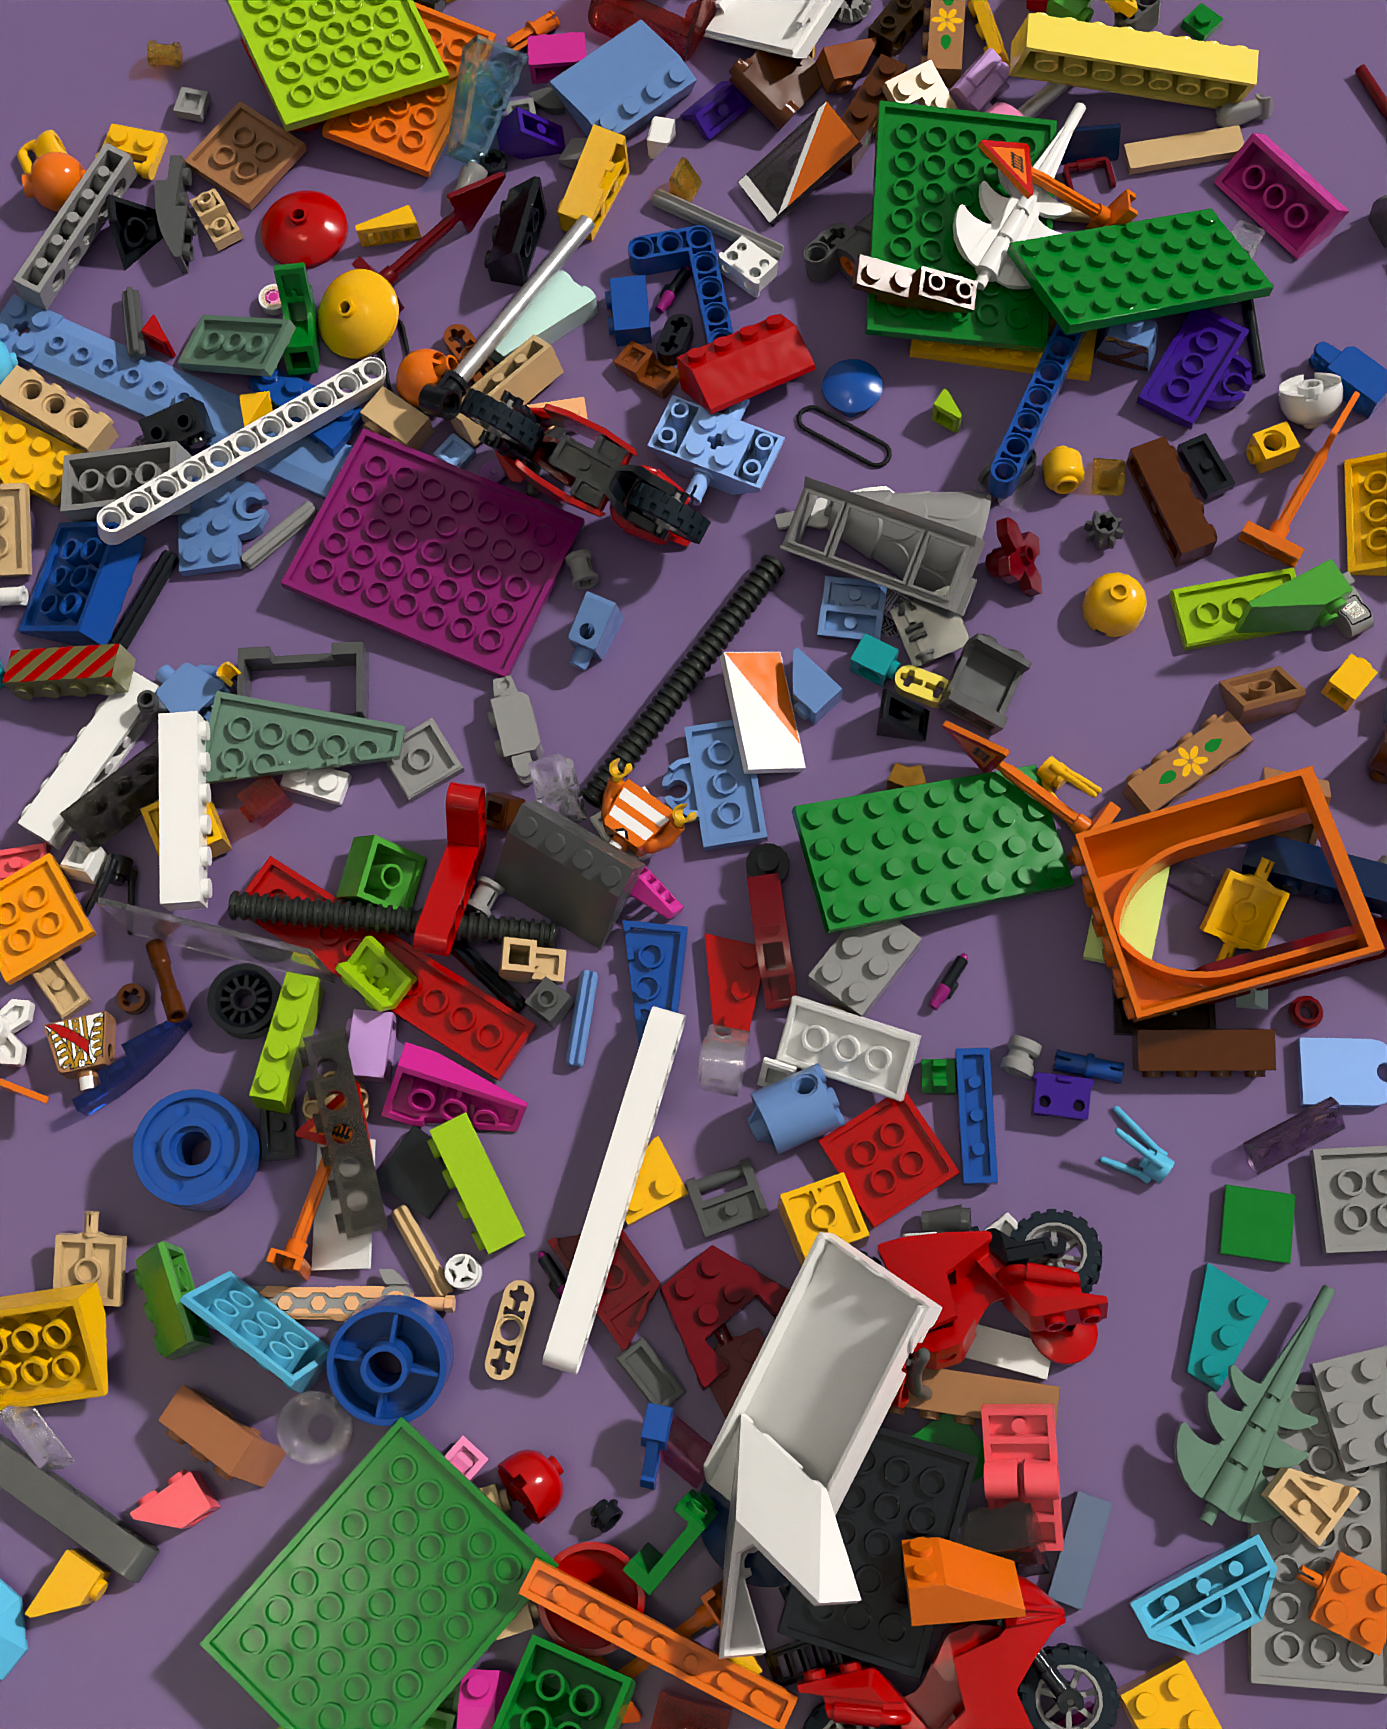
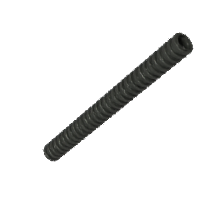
M763 555L761 557V562L755 565L756 570L750 571V577H746L744 584L738 587L739 592H734L732 595L733 599H729L727 606L721 609L722 614H717L715 617L716 621H712L709 624L710 629H705L704 636L698 638L699 644L695 643L692 646L693 651H689L686 654L687 659L681 660L682 666L675 668L676 673H672L669 676L670 681L664 682V689H659L657 691L658 696H654L651 699L652 704H647V711L640 713L641 719H636L634 721L635 726H631L628 729L629 734L623 735V742L616 744L617 750L613 749L610 752L611 757H607L604 760L605 765L599 766L600 772L592 775L593 781L589 780L586 783L587 788H582L580 791L582 797L589 804L602 809L603 794L608 780L612 776L609 772L610 763L620 758L618 770L622 773L628 763L632 764L633 769L635 768L634 763H638L641 760L640 755L646 754V747L653 745L652 739L656 740L659 737L658 732H662L665 729L664 724H669V717L676 715L675 709L682 707L681 702H685L688 699L687 694L693 693V687H697L699 679L705 677L704 672H708L711 669L710 664H715L717 661L716 657L722 655V649L725 650L728 647L727 642L733 641V634L736 635L740 632L739 627L745 625V620L750 619L751 613L756 611V605H760L762 598H765L768 595V591L773 589V583H777L779 576L785 573L783 565L776 558L770 555Z
M237 890L231 893L228 904V915L231 920L240 917L241 921H246L247 918H250L252 922L261 919L262 923L271 920L272 924H277L278 921H282L283 925L292 922L293 926H297L298 923H302L304 927L313 924L314 928L323 925L325 929H328L329 926H333L336 930L339 927H344L346 931L354 928V931L359 932L360 929H364L368 933L371 929L378 934L380 931H385V934H390L392 931L395 932V935H400L403 932L406 936H411V933H415L423 908H419L418 911H414L413 907L403 910V906L393 909V905L383 908L382 904L373 907L372 903L363 906L362 902L352 905L351 901L342 904L341 900L332 903L331 899L322 902L320 898L311 901L310 897L301 900L300 896L291 899L289 895L280 898L279 894L270 897L268 893L260 896L258 892L250 895L247 891L239 894ZM470 913L469 916L463 915L456 938L457 941H462V938H466L467 942L477 939L478 943L487 940L488 944L498 941V945H502L504 937L537 940L539 947L549 946V948L554 949L556 946L558 924L554 920L551 923H546V920L542 919L540 923L536 922V919L533 918L530 922L526 921V918H521L519 921L515 920V917L512 916L509 920L505 919V916H500V919L495 918V915H490V918L485 917V914H480L477 917L474 913Z

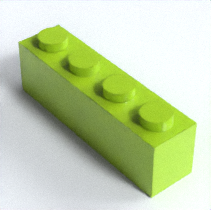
M286 972L249 1093L257 1108L290 1114L325 995V990L319 977Z
M465 1112L429 1130L432 1138L427 1140V1143L435 1159L442 1157L447 1169L441 1172L449 1189L451 1190L456 1187L462 1198L456 1203L464 1220L471 1218L477 1229L471 1234L479 1251L486 1249L490 1255L526 1237L467 1113Z

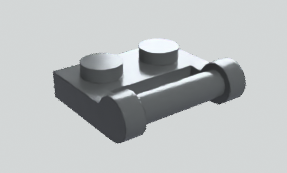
M749 1157L740 1160L739 1165L697 1180L693 1177L685 1180L705 1239L769 1216V1211ZM745 1177L746 1186L705 1201L702 1200L701 1192Z

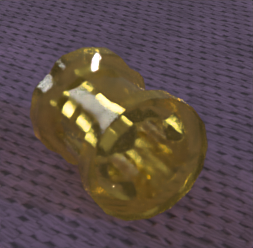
M150 40L147 45V60L150 67H157L160 64L172 65L174 69H180L183 60L180 43L173 42L172 45L158 44L155 40Z

